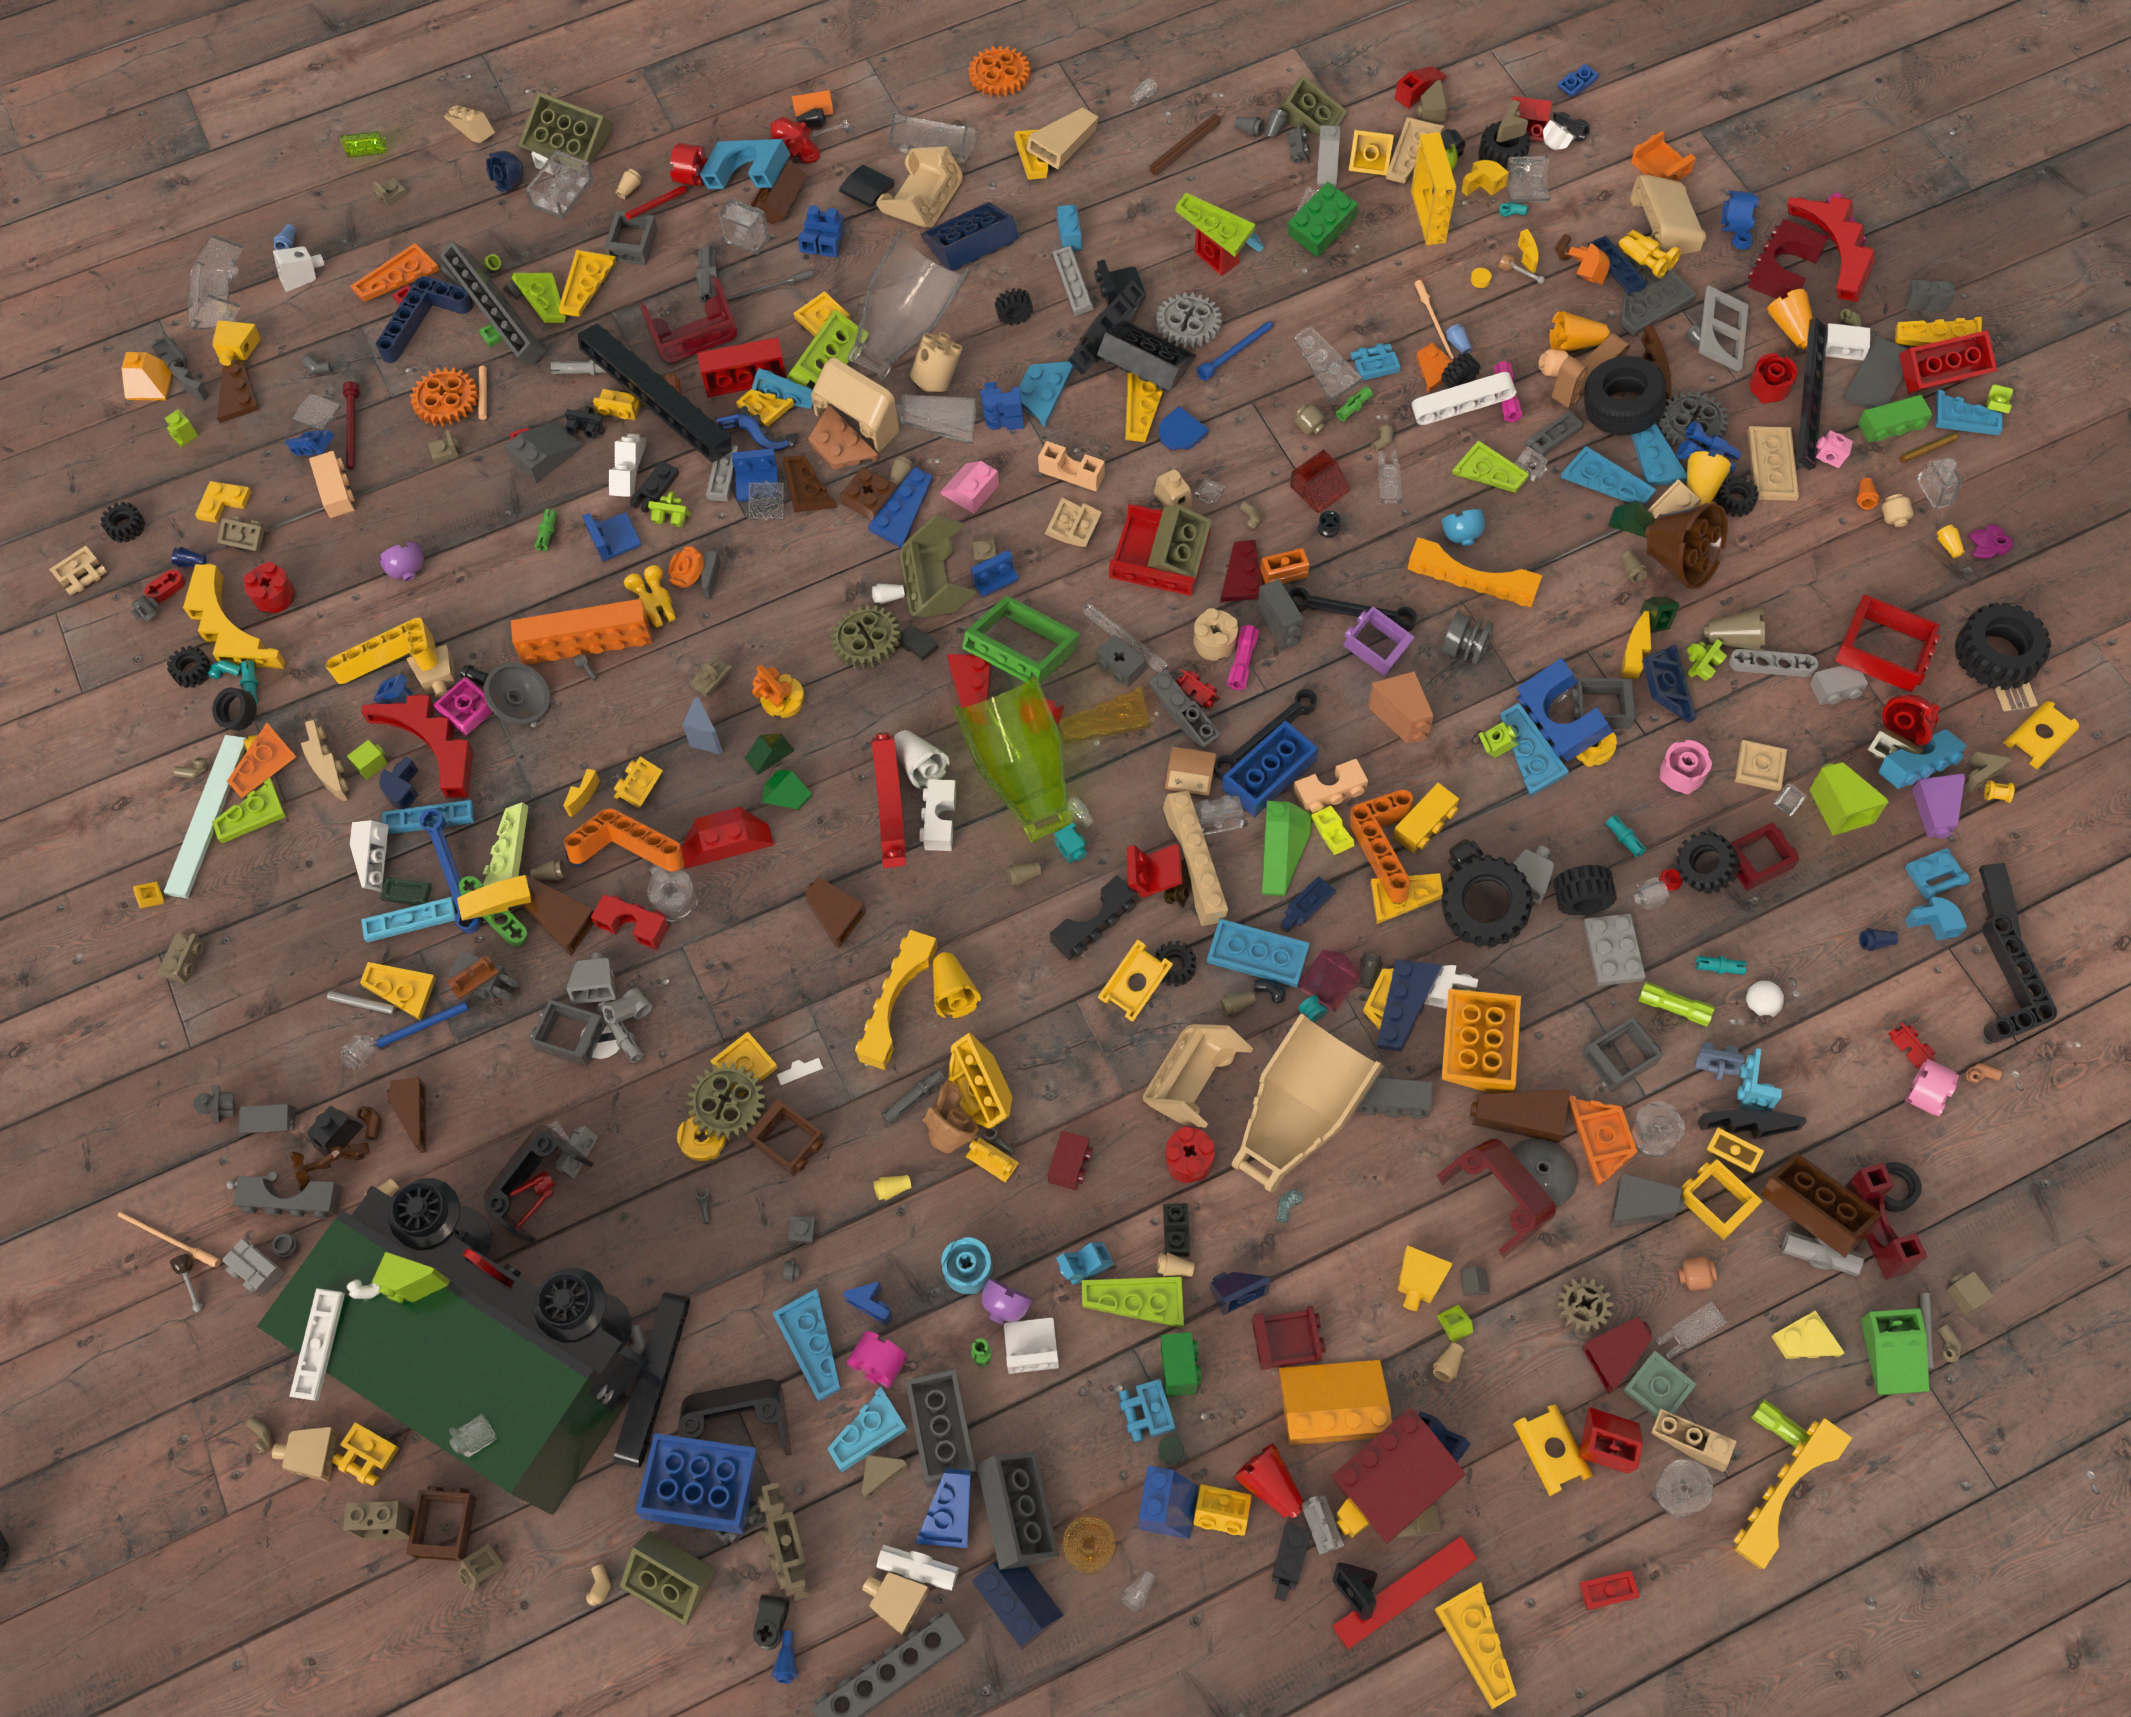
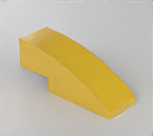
M1645 611L1641 615L1631 632L1623 654L1621 678L1639 679L1643 669L1642 660L1651 651L1649 611Z
M522 875L481 887L458 897L457 901L463 921L509 911L508 907L530 903L531 897L526 876Z

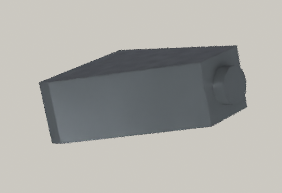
M1622 1173L1617 1182L1609 1227L1617 1228L1673 1219L1677 1212H1681L1683 1208L1684 1198L1681 1197L1682 1189Z

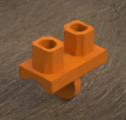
M763 665L757 666V675L752 683L754 686L752 694L756 698H769L776 708L782 706L783 699L791 694L792 686L787 681L777 682L780 675L775 667L766 669Z

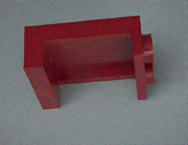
M1313 1306L1307 1307V1310L1270 1316H1263V1313L1253 1314L1252 1325L1260 1370L1321 1361L1322 1353L1326 1352L1323 1337L1319 1338L1317 1328H1321L1320 1317L1318 1313H1314Z

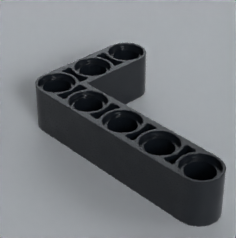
M1997 914L1984 922L1982 931L2021 1009L1986 1024L1984 1035L1987 1040L1993 1043L2004 1041L2047 1024L2057 1017L2058 1012L2013 921L2006 914ZM1995 923L2000 927V931L1995 927ZM2006 945L2010 947L2011 952L2006 949ZM2017 966L2022 970V974L2018 972ZM2028 988L2033 992V996L2029 994ZM2039 1010L2043 1012L2044 1018L2039 1014ZM2018 1018L2022 1020L2023 1026L2019 1024ZM1997 1026L2002 1029V1034L1997 1031Z

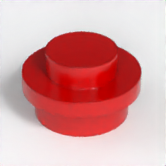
M1666 869L1659 875V884L1667 891H1676L1682 885L1680 873L1675 869Z

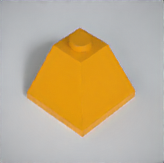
M126 352L122 365L125 398L127 400L167 401L173 373L165 362L146 352Z

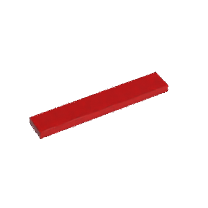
M1460 1536L1375 1596L1377 1602L1372 1618L1362 1621L1354 1610L1335 1623L1332 1628L1348 1650L1463 1570L1477 1558L1462 1536Z

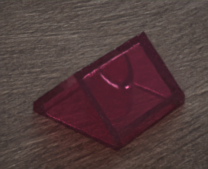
M1322 950L1301 978L1297 987L1310 996L1317 995L1320 999L1319 1002L1336 1012L1362 977V974L1345 953Z

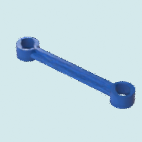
M428 809L421 814L420 825L431 836L458 911L455 922L463 932L474 933L481 927L482 920L481 917L473 919L469 927L461 925L462 918L457 898L461 896L459 891L461 878L443 831L446 826L445 818L438 810ZM432 816H438L437 823L433 825V828H427L426 821Z

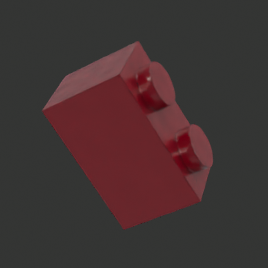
M1061 1130L1047 1175L1048 1183L1072 1190L1077 1189L1078 1183H1083L1086 1174L1083 1166L1085 1161H1090L1093 1147H1090V1138Z

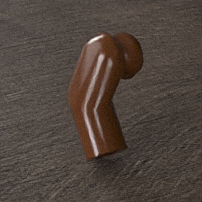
M1564 234L1555 246L1559 258L1564 261L1571 258L1568 255L1570 247H1567L1571 242V237L1567 234Z
M361 1106L357 1110V1117L362 1119L367 1125L365 1138L377 1140L381 1117L373 1108Z

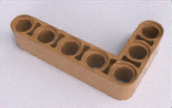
M1612 333L1582 363L1572 356H1568L1560 366L1552 398L1568 409H1571L1584 396L1585 382L1590 373L1601 363L1609 359L1625 356L1630 348V344Z

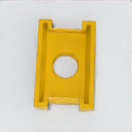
M2045 701L2002 742L2010 749L2016 744L2033 758L2029 764L2037 770L2079 729L2077 720L2075 718L2072 721L2054 708L2055 703L2051 701ZM2039 724L2049 726L2053 731V736L2050 738L2040 737L2036 733V726Z
M1138 939L1098 996L1106 1004L1112 1001L1127 1012L1125 1017L1134 1022L1173 965V963L1165 958L1161 962L1146 952L1148 946ZM1135 973H1141L1146 978V986L1141 991H1133L1129 987V979Z
M1556 1404L1546 1408L1548 1413L1529 1422L1524 1417L1513 1423L1549 1496L1562 1490L1560 1484L1581 1476L1584 1481L1593 1477L1586 1460L1578 1458L1580 1449ZM1550 1438L1560 1439L1565 1445L1564 1455L1559 1458L1549 1456L1545 1450L1546 1441Z

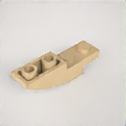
M314 720L305 722L309 741L301 743L308 763L331 793L342 801H347L346 791H349L346 779H342L341 773H344V768L341 761L336 760L333 754L330 753L328 746L324 745L323 740L326 739V734L323 727H318Z

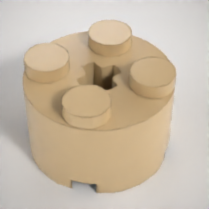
M1209 608L1205 613L1201 614L1194 625L1193 641L1197 653L1210 661H1218L1219 658L1231 656L1237 646L1238 625L1236 618L1225 611Z

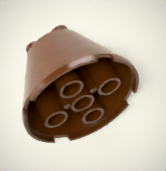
M1708 502L1659 514L1653 524L1648 525L1645 530V537L1648 538L1647 555L1652 556L1684 586L1692 589L1701 588L1717 570L1720 561H1717L1720 549H1725L1728 522L1724 508L1714 502Z

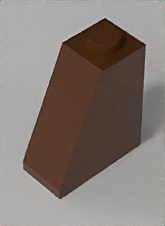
M819 877L814 883H810L805 891L809 907L834 945L840 949L866 914L864 904Z

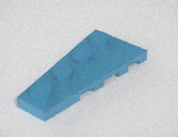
M1587 446L1567 466L1560 477L1628 503L1640 501L1644 506L1655 495L1657 490Z

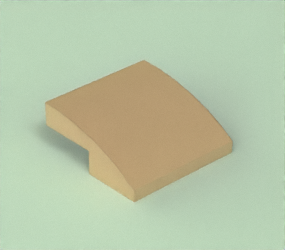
M1061 498L1045 535L1068 544L1086 547L1102 512L1083 503L1080 507Z

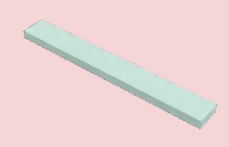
M225 735L165 887L164 893L166 895L189 898L215 830L212 821L221 815L231 789L227 780L243 758L246 750L243 740L247 738Z

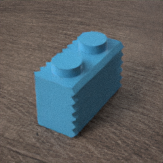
M1075 204L1058 206L1057 221L1062 248L1071 245L1073 252L1081 251L1082 233L1077 206Z

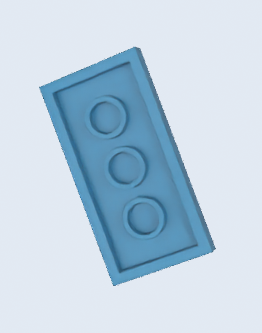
M1219 919L1207 957V963L1297 988L1310 943Z

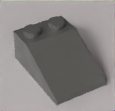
M555 421L519 433L505 444L504 447L510 461L535 483H538L584 447V445L576 437L568 434L566 429Z

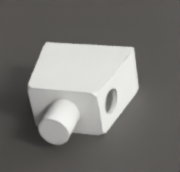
M303 246L273 251L279 279L286 292L316 279L314 268L324 266L321 254L310 257L306 247Z

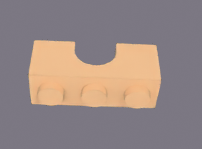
M1046 441L1038 456L1039 472L1096 492L1105 476V461L1086 454L1081 462L1075 461L1067 455L1065 447Z
M1357 759L1336 766L1334 778L1337 783L1327 786L1322 784L1316 774L1295 781L1293 793L1300 807L1307 812L1316 813L1330 804L1337 805L1346 798L1362 795L1366 791L1368 780Z

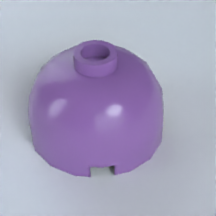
M407 542L408 547L401 548L399 544L381 553V558H378L384 572L392 578L404 579V581L416 578V574L422 569L424 562L423 552L419 543Z
M989 1278L982 1292V1304L984 1309L990 1313L989 1319L1001 1325L1004 1321H1019L1026 1315L1033 1301L1026 1294L1007 1287L1006 1284Z

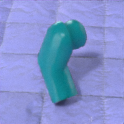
M1514 202L1503 203L1499 207V213L1504 217L1514 214L1527 216L1529 206Z
M220 660L210 666L208 674L213 679H219L220 675L226 672L238 677L242 670L241 666L227 660Z

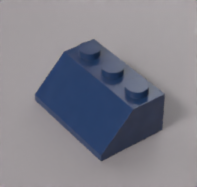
M996 1561L972 1580L976 1589L1021 1650L1064 1616L1027 1566L999 1570L998 1561Z

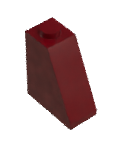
M1639 1316L1586 1342L1582 1347L1583 1352L1608 1394L1616 1389L1652 1340L1650 1327L1645 1321L1642 1322Z

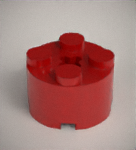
M685 143L676 144L670 159V164H674V171L670 170L672 181L702 187L704 181L700 176V172L708 160L705 157V148Z
M1776 353L1762 356L1755 365L1749 380L1751 392L1763 404L1784 400L1790 394L1796 380L1797 366L1790 358L1786 356L1785 358L1779 357Z
M266 562L244 575L245 592L259 611L271 612V614L279 613L287 609L293 602L292 598L295 595V588L285 571L273 562Z
M1188 1126L1182 1127L1173 1133L1167 1141L1165 1150V1162L1170 1175L1183 1183L1205 1179L1213 1167L1214 1143L1205 1132Z

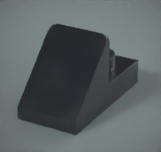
M1340 1562L1336 1566L1332 1581L1362 1621L1372 1618L1377 1600L1371 1590L1374 1588L1378 1574L1375 1571Z

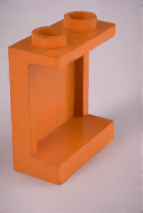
M1664 131L1652 135L1647 141L1638 144L1634 148L1631 163L1643 174L1679 181L1690 174L1696 157L1691 153L1683 158L1665 143L1664 137L1666 133Z

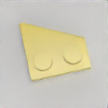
M1816 1310L1771 1336L1786 1359L1799 1357L1819 1358L1820 1356L1840 1357L1844 1354V1351Z

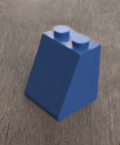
M1148 1465L1138 1518V1530L1190 1540L1198 1486L1174 1470Z

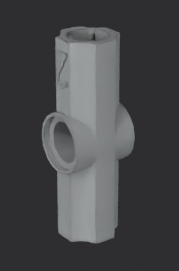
M1788 1231L1782 1244V1253L1807 1260L1815 1268L1824 1270L1835 1269L1858 1276L1863 1267V1254L1852 1251L1845 1258L1818 1237L1813 1239Z

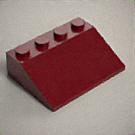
M1410 1407L1332 1475V1479L1338 1489L1375 1532L1388 1544L1460 1481L1466 1473L1431 1429Z

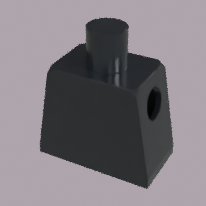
M329 1106L324 1113L316 1117L315 1123L307 1133L314 1148L324 1156H327L331 1153V1148L336 1146L345 1148L363 1128V1125L346 1112Z

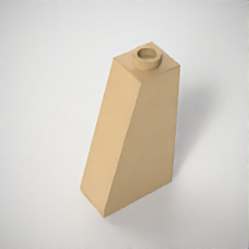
M1081 108L1031 133L1028 137L1026 151L1059 169L1096 132L1099 117L1087 109Z

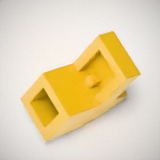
M1477 161L1473 163L1472 171L1463 178L1461 192L1468 196L1482 187L1492 196L1506 187L1509 172L1494 161Z

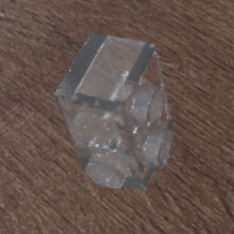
M1226 795L1217 800H1202L1194 804L1203 835L1243 827L1244 812L1239 795Z

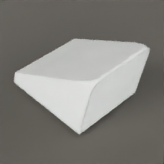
M535 152L531 153L536 168L552 174L558 167V163Z

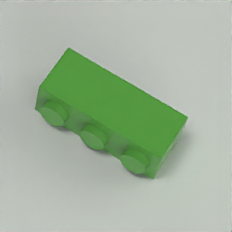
M1922 395L1864 410L1858 425L1869 443L1877 440L1882 441L1891 436H1901L1906 432L1925 428L1932 416V412Z

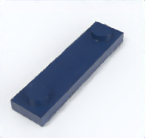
M1607 236L1588 243V247L1591 243L1607 254L1610 261L1608 272L1627 294L1646 287L1647 281Z

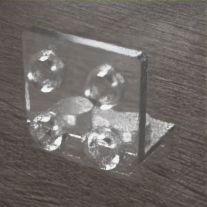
M1548 156L1509 157L1507 187L1510 202L1550 201L1546 178L1549 166Z

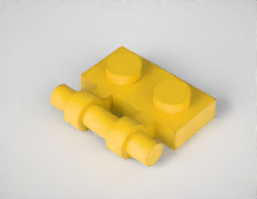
M355 1422L340 1444L348 1450L344 1457L338 1453L335 1454L332 1458V1463L337 1465L338 1469L343 1473L349 1472L356 1476L357 1481L362 1484L368 1483L375 1487L380 1478L373 1474L374 1469L377 1466L385 1471L399 1450V1447ZM357 1456L367 1461L363 1468L354 1463Z

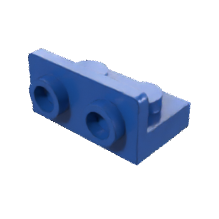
M330 430L304 432L299 438L287 439L285 444L297 456L323 454L335 435Z
M1009 550L970 568L972 583L981 597H985L1019 580V576L1013 568V557Z

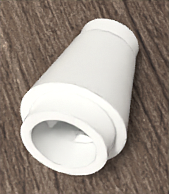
M877 583V586H872L873 601L882 605L904 598L903 585Z

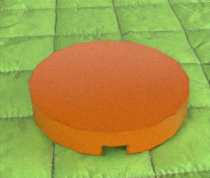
M693 546L684 547L683 549L685 550L682 552L678 551L670 561L668 574L671 579L669 580L679 588L691 586L702 573L704 556L701 551Z

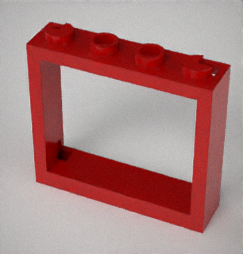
M1863 594L1851 619L1835 662L1912 693L1916 685L1921 686L1926 676L1925 672L1931 662L1929 659H1931L1936 649L1934 646L1940 638V635H1937L1940 624ZM1863 618L1923 641L1913 671L1853 647Z

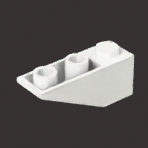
M372 820L352 822L350 847L362 888L381 892L389 825Z

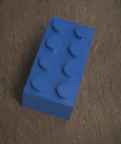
M1285 720L1223 776L1222 790L1253 817H1256L1266 807L1267 801H1273L1316 762L1318 747Z

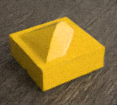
M157 881L133 887L140 909L164 904V898Z

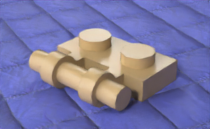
M84 546L49 569L63 587L72 583L71 586L65 589L70 596L76 592L84 591V587L93 581H99L101 576L107 573L102 565L94 570V567L100 564V562L87 546ZM86 572L89 573L88 575H86L85 577L81 578L80 580H77V578L80 577L81 575H83L84 573H86Z

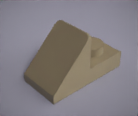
M1512 100L1499 126L1497 142L1525 135L1528 120L1520 118L1521 111H1518L1520 102Z
M1981 752L1974 753L1968 762L1974 771L1968 775L1967 778L1969 780L1964 788L1969 793H1972L1987 783L1988 780L2002 773L2012 760L2004 756Z
M1431 1505L1394 1539L1442 1533L1437 1506Z

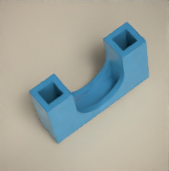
M782 139L718 141L700 172V176L708 189H724L731 175L738 167L747 162L754 161L748 174L755 187H773L790 153Z

